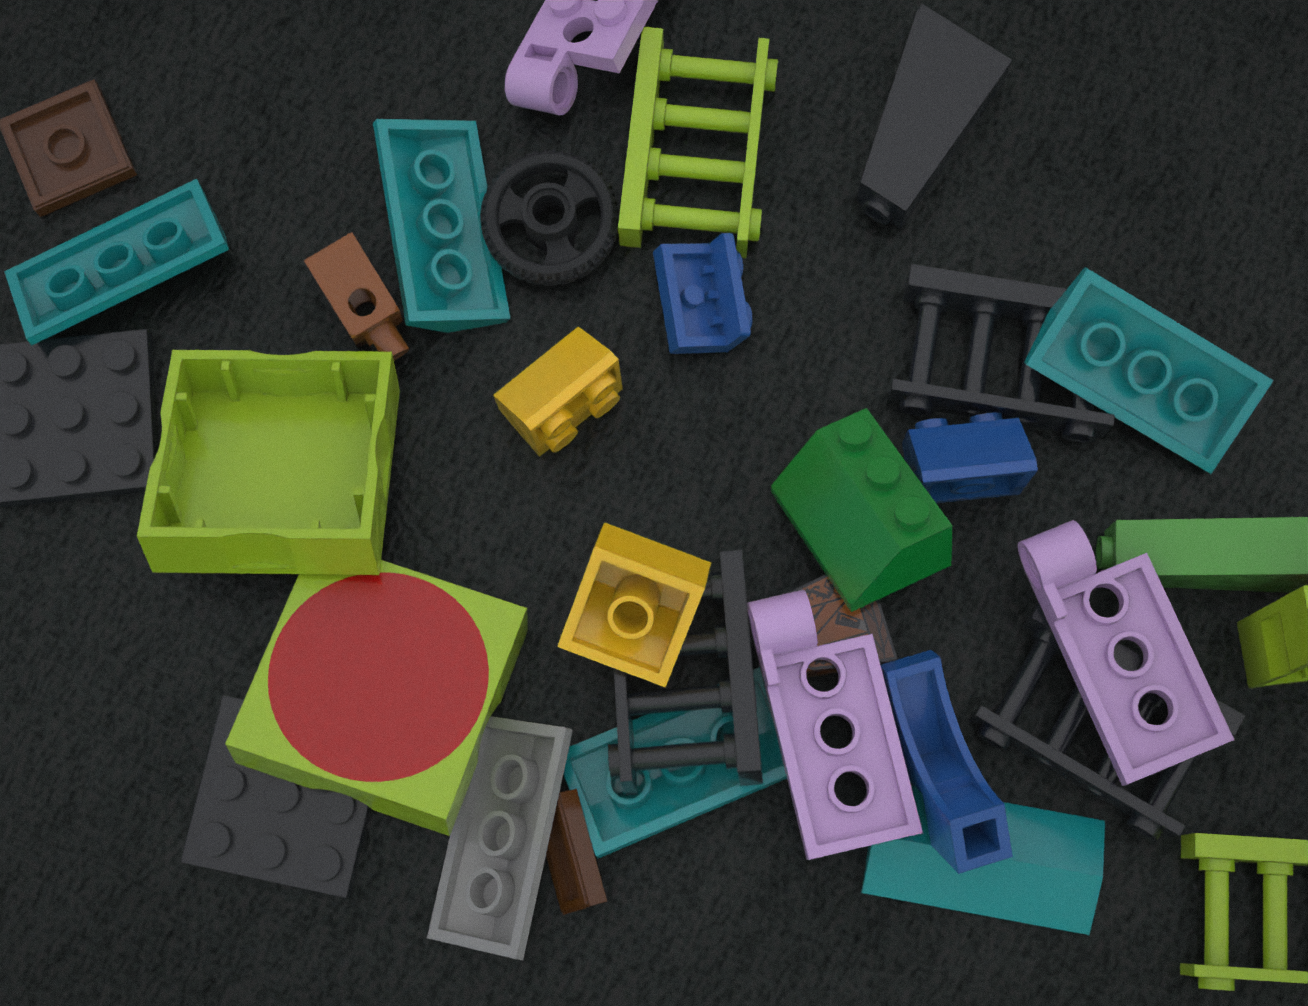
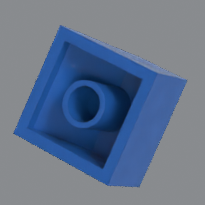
M992 412L972 416L969 418L970 423L948 425L947 419L935 418L917 422L915 429L907 431L902 442L904 459L936 503L1019 495L1038 471L1036 457L1019 418L1003 419L1001 413Z

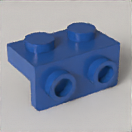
M721 233L711 243L660 244L653 251L670 354L729 352L750 336L752 311L750 305L745 301L741 279L743 260L741 254L736 250L733 233Z

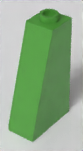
M1308 517L1116 520L1105 530V536H1099L1097 539L1096 566L1097 569L1106 570L1147 553L1163 588L1291 593L1302 586L1308 585Z

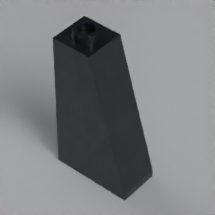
M923 4L916 12L860 182L856 200L861 204L865 214L871 219L884 225L891 223L899 229L903 227L1005 81L1012 59Z

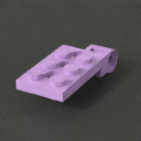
M545 0L507 69L505 93L509 103L513 106L555 115L567 113L574 103L578 89V75L574 65L620 73L658 0ZM592 31L587 39L577 43L571 42L579 33Z
M1074 520L1018 542V552L1025 573L1122 786L1234 740L1147 553L1096 573V560L1090 542L1083 529ZM1103 587L1115 593L1119 601V609L1114 617H1101L1092 610L1089 598L1093 589ZM1130 640L1141 648L1143 663L1137 671L1124 670L1116 663L1114 647L1118 641ZM1145 693L1157 694L1165 700L1168 707V715L1161 725L1149 724L1141 717L1138 704L1140 698Z
M805 590L747 602L752 636L806 859L811 860L923 833L873 634L817 646L814 617ZM825 660L835 666L838 672V683L834 689L828 692H820L809 685L806 671L809 664L814 661ZM840 716L849 722L852 728V739L846 747L841 749L831 748L822 740L820 727L827 717ZM842 773H855L866 784V796L857 806L844 805L835 795V781Z

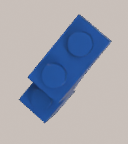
M929 650L881 664L909 780L923 796L931 846L958 874L1013 857L1005 804L998 798L984 779L964 740L950 701L940 656Z

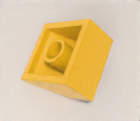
M604 522L557 647L666 688L705 590L711 562Z

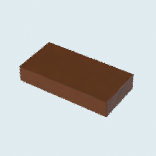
M577 789L560 792L546 857L560 910L565 915L607 902Z

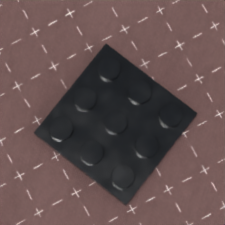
M147 329L48 339L32 346L29 342L1 344L0 507L145 492L150 466L159 449L152 334Z
M223 695L181 862L350 898L371 808L359 800L342 793L310 789L235 763L225 743L244 700Z

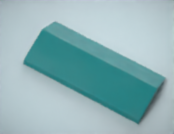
M376 119L373 127L406 325L450 333L509 321L510 313L502 267L489 252L481 229V205L488 187L476 121Z
M195 179L4 272L26 339L32 346L229 250L220 223L200 183Z
M1084 267L1049 310L1024 362L1029 367L1105 412L1114 414L1115 418L1212 474L1274 381Z
M760 667L753 671L763 784L740 786L737 769H726V764L636 771L638 795L626 796L620 778L611 779L609 771L608 744H618L617 727L569 747L563 774L569 790L577 789L590 840L597 859L787 779ZM721 708L644 715L633 720L635 748L724 740V734H734L733 713L722 714Z
M911 785L923 833L868 846L861 890L863 894L1090 935L1103 879L1105 820L1003 802L1005 804L1013 857L958 874L931 846L923 796L915 786Z

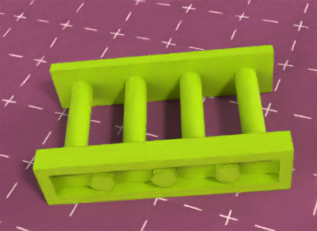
M643 28L618 223L620 246L641 248L643 230L653 231V226L738 234L736 250L741 254L742 258H747L748 240L759 241L762 209L752 208L764 91L775 92L778 59H768L769 39H758L756 63L673 55V49H664L663 29ZM672 76L754 84L751 112L667 104V99L659 98L660 81L670 82ZM665 126L747 133L745 162L661 154V148H653L655 130L664 131ZM659 175L743 183L740 212L656 204V199L647 198L649 180L658 181Z
M1204 833L1181 835V858L1198 859L1199 870L1205 871L1204 965L1180 963V975L1198 977V988L1235 991V979L1308 984V971L1287 970V876H1293V865L1308 866V840ZM1235 862L1257 863V874L1263 875V968L1229 966V872H1235Z

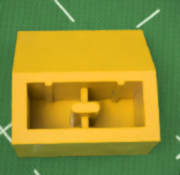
M578 326L493 396L501 413L539 457L549 449L555 453L568 445L578 434L576 427L590 415H593L595 418L603 416L619 401L620 396L617 393L622 390L619 359L612 351Z

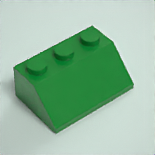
M867 408L818 429L771 485V493L851 612L951 566L952 524Z

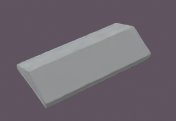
M492 716L489 718L480 743L478 763L449 838L427 938L513 959H524L573 732L572 729Z

